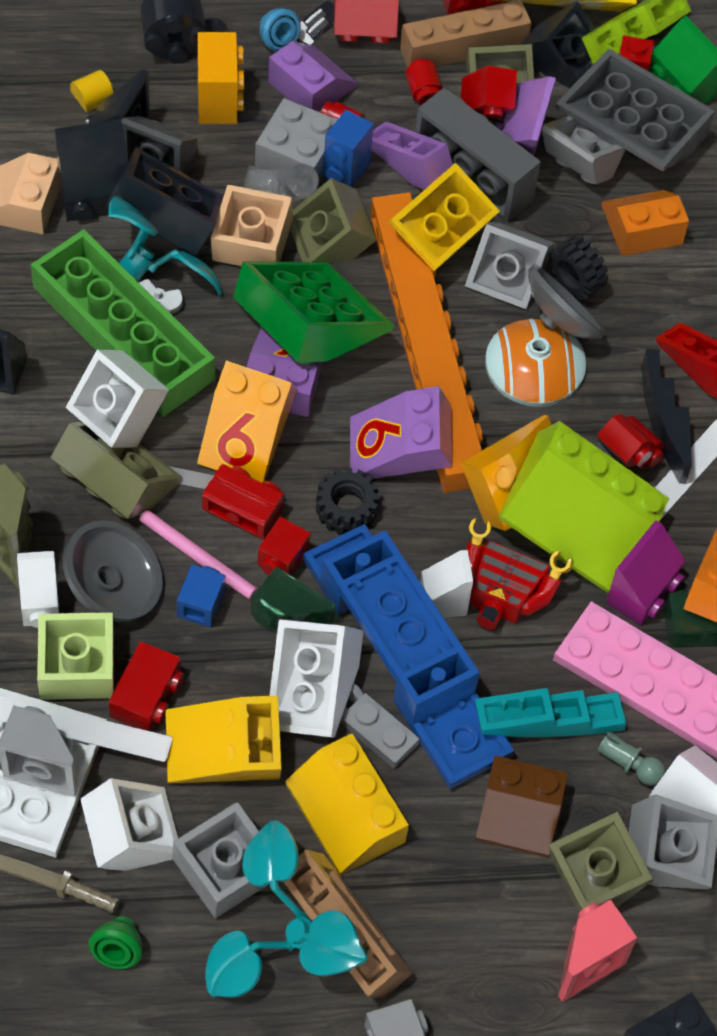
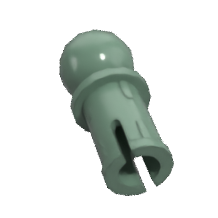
M610 731L597 752L625 768V773L628 774L632 768L636 770L637 778L645 785H657L665 774L664 764L659 759L641 757L642 748H634Z

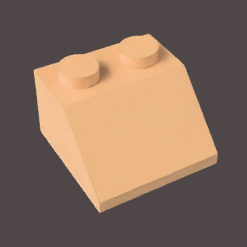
M26 153L0 165V225L44 234L60 191L57 159Z

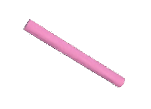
M147 509L141 514L140 522L201 566L215 568L221 574L226 575V584L244 597L251 600L258 592L257 587Z

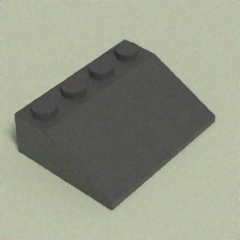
M608 49L556 103L557 109L661 171H665L695 151L708 136L715 110L611 49Z

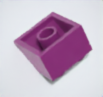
M655 520L616 568L606 600V604L639 626H642L649 616L654 619L660 613L666 602L663 598L668 592L674 594L685 578L681 574L685 559L664 526L657 520Z

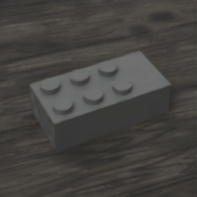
M445 87L418 108L415 132L447 144L452 163H456L500 210L497 216L506 223H509L533 202L541 161L512 140L509 134L499 130L483 114L477 113L465 104L461 97L452 94Z

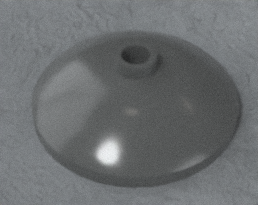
M536 264L529 268L528 279L532 296L543 311L539 316L540 319L548 327L554 330L558 326L573 336L592 340L602 339L606 335L605 330L593 315L555 278Z
M101 520L85 524L69 538L63 553V569L71 591L82 605L92 613H113V621L115 622L137 620L153 609L162 591V572L154 551L138 533L123 524Z

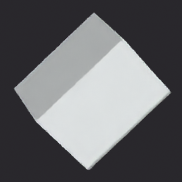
M696 745L677 756L649 797L656 794L717 815V762Z

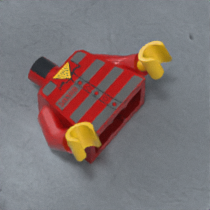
M474 518L469 525L473 537L472 541L467 542L466 550H468L473 577L470 603L472 606L481 609L476 619L477 623L485 629L494 630L501 618L511 623H517L522 615L530 616L548 606L562 582L561 574L567 573L573 568V559L570 558L564 568H559L556 561L560 557L561 551L554 552L550 558L552 570L549 572V565L495 542L487 540L484 545L482 541L490 533L491 524L488 521L486 532L484 534H477L474 531V524L476 522V518Z

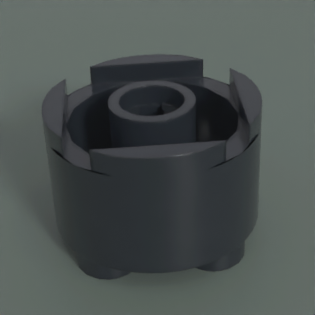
M144 0L141 4V23L146 50L157 57L169 59L175 64L184 63L188 56L198 52V32H207L204 11L200 0Z

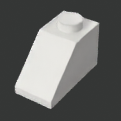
M461 550L423 570L421 573L420 583L443 618L467 616L473 586L468 550Z
M54 551L17 553L23 626L38 628L39 614H59Z

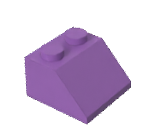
M292 41L269 57L268 82L288 100L317 112L321 111L327 101L334 103L357 87V82L315 46Z

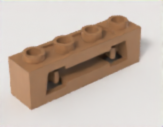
M306 849L298 856V866L294 876L283 882L312 921L319 914L329 910L342 912L349 917L368 956L366 962L349 970V972L368 997H387L413 972L323 853Z

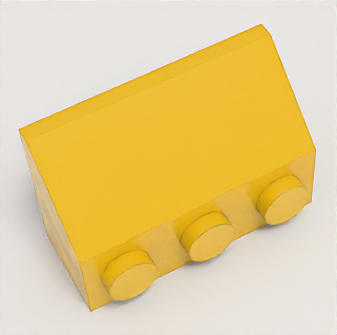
M353 733L319 749L285 781L290 793L340 876L406 843L409 825Z

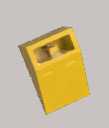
M278 696L237 697L166 709V736L173 738L167 755L168 784L280 779L281 752Z

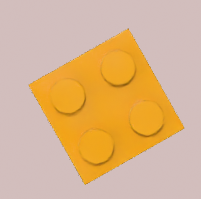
M198 32L199 124H237V111H243V91L238 90H244L243 67H237V65H243V46H237L236 32Z

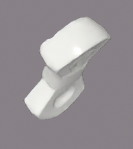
M148 279L140 282L171 315L180 311L183 306V297L180 290L165 292L163 289L155 288Z

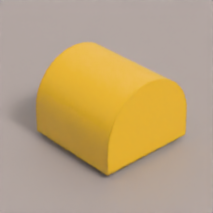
M102 70L95 71L70 83L71 93L86 113L98 108L102 101L114 93L108 77Z

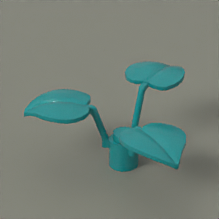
M114 196L109 203V217L126 220L140 228L132 247L119 262L137 282H139L147 270L154 273L160 265L175 258L205 277L215 287L220 297L222 288L217 276L208 265L192 254L185 251L172 250L153 262L152 258L155 254L144 243L149 234L152 236L158 234L157 229L127 201L118 196Z
M274 820L267 823L249 842L243 855V872L248 881L255 886L263 887L270 883L272 891L296 915V919L289 922L286 927V941H258L250 944L249 937L242 931H233L220 938L209 954L205 970L207 990L212 997H240L255 987L262 971L261 958L255 952L259 949H287L290 951L294 948L300 949L299 959L303 968L317 976L340 974L368 960L355 926L347 915L336 910H329L319 914L312 921L308 919L307 913L300 910L279 887L278 881H287L294 876L299 860L297 845L291 832L279 821Z

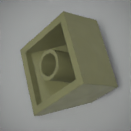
M329 179L292 210L293 221L290 231L302 262H327L328 264L352 260L376 241L357 190L335 179Z
M618 812L549 844L550 858L578 913L592 903L597 902L600 906L610 899L617 908L653 881Z

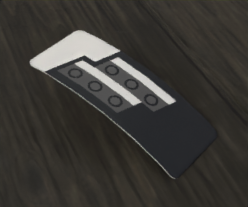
M326 1L300 22L301 32L298 39L311 45L334 23V4Z

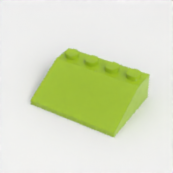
M558 421L537 433L498 518L551 555L554 552L561 551L558 560L567 565L568 560L572 558L574 561L572 569L609 594L616 568L655 520L660 521L670 498L561 421Z

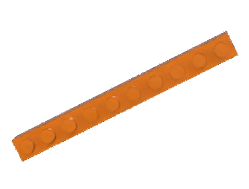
M411 193L372 197L370 220L415 389L439 386L451 404L452 467L437 469L443 493L471 489L461 462L482 451L480 445L483 440L482 430L479 423L474 424L472 417L474 415V402L472 395H466L464 388L467 384L465 369L463 366L459 367L457 363V358L459 357L458 344L456 339H451L449 334L451 320L449 312L442 309L441 284L435 283L436 270L433 271L389 223L396 214L412 201Z

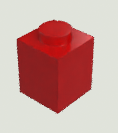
M623 35L619 55L648 71L654 41Z
M279 517L258 547L257 565L267 575L275 578L280 577L288 582L302 562L303 553L310 550L311 533Z

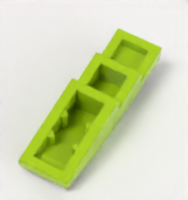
M644 0L582 37V40L594 64L608 49L619 53L623 35L642 39L656 35L689 13L691 9L687 0Z

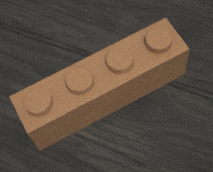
M518 0L406 23L402 27L400 50L407 67L417 59L431 60L435 63L436 67L466 61V54L470 47L521 45L530 34L531 21L522 1Z

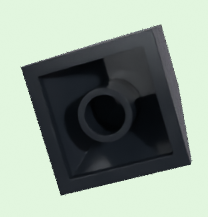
M576 1L537 25L521 45L532 44L533 67L536 71L547 77L556 78L555 81L571 88L593 65L582 37L595 30V27L579 2Z
M142 69L102 101L94 115L90 114L85 124L116 119L122 120L125 117L141 116L147 119L150 114L148 71Z

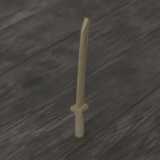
M0 854L1 872L54 889L60 898L65 899L66 894L73 895L89 904H94V906L101 909L104 908L113 914L119 906L120 899L111 897V895L104 892L101 893L85 884H80V882L73 880V875L69 871L65 870L63 875Z

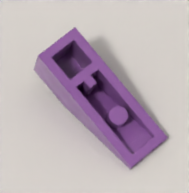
M384 122L373 130L372 150L413 186L425 190L453 165L446 143L389 122Z

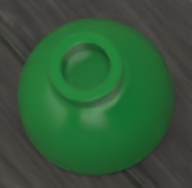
M124 916L116 917L114 920L100 925L93 932L88 943L92 956L104 966L113 969H128L137 965L143 950L142 940L135 928L134 922Z

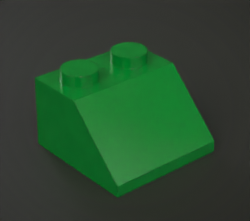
M685 16L681 18L652 51L648 72L705 104L715 98L717 91V48Z

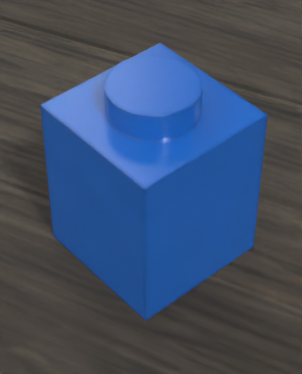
M191 564L177 599V617L211 628L225 594L226 575L209 566L199 567Z

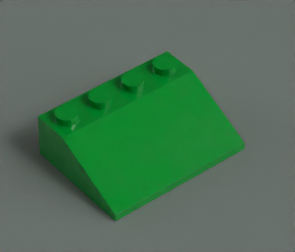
M242 262L233 298L244 308L245 312L249 313L260 324L261 328L265 329L276 340L278 345L282 346L292 356L294 361L300 364L309 365L312 362H327L393 331L394 324L327 262Z

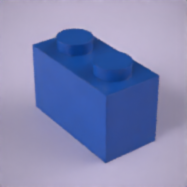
M348 110L343 112L325 135L324 177L328 180L331 178L350 187L354 186L370 165L373 123Z

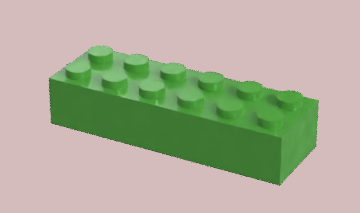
M84 229L31 264L33 288L96 351L97 349L123 350L169 389L157 411L162 417L215 381V357Z

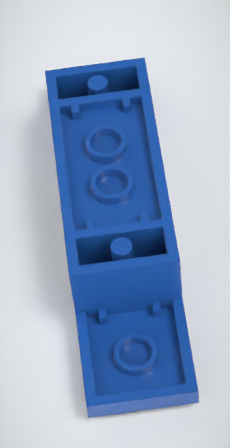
M363 524L303 553L305 565L337 615H341L349 610L351 611L396 681L393 702L412 732L420 738L421 746L449 789L491 769L495 755L508 759L513 757L514 749L505 736L481 734L475 699L479 698L476 688L480 672L386 530L372 536L366 525Z

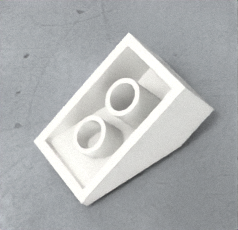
M279 620L269 696H278L280 731L335 737L359 669L363 630L340 625Z

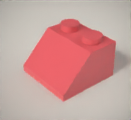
M611 899L600 906L597 902L592 903L578 914L579 918L573 927V934L568 945L558 994L562 1003L627 963L637 936Z

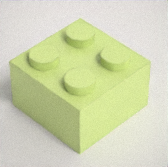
M113 613L38 615L37 682L40 700L111 698L114 692Z

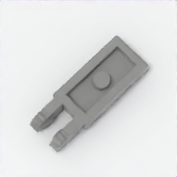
M353 683L348 699L354 704L349 709L345 706L340 724L353 733L392 768L397 767L419 745L420 738L366 693L363 695L359 687Z

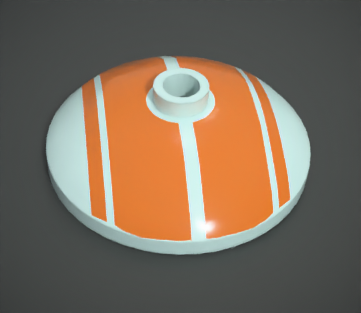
M524 319L506 325L493 336L486 351L485 366L490 381L505 397L522 405L544 407L565 401L579 389L586 371V357L581 344L575 336L565 332L558 326L552 330L541 319Z

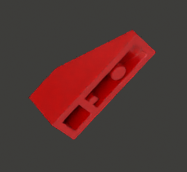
M681 322L656 337L657 345L707 394L717 398V340Z

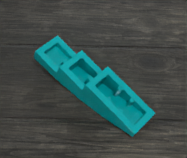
M548 688L475 699L481 734L564 737L608 733L609 731H625L626 721L618 692L585 697L583 690L549 695Z

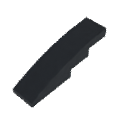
M646 349L641 373L644 399L655 436L665 444V448L662 450L663 456L677 481L681 484H686L692 467L689 407L675 406L674 378L661 377L660 349Z

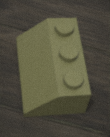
M82 421L68 424L50 457L60 465L63 473L77 478L86 485L85 488L90 494L105 500L112 506L111 509L115 514L127 519L141 516L147 509L150 511L182 479L181 475L141 444L137 447L111 448Z
M3 463L0 465V568L16 588L20 589L17 553H30L33 542L31 534L33 522L29 516L31 505L26 494L29 488L19 472L13 473Z

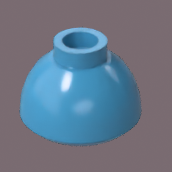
M286 8L273 9L261 18L260 37L263 43L272 51L277 52L290 42H297L300 36V19L292 10Z

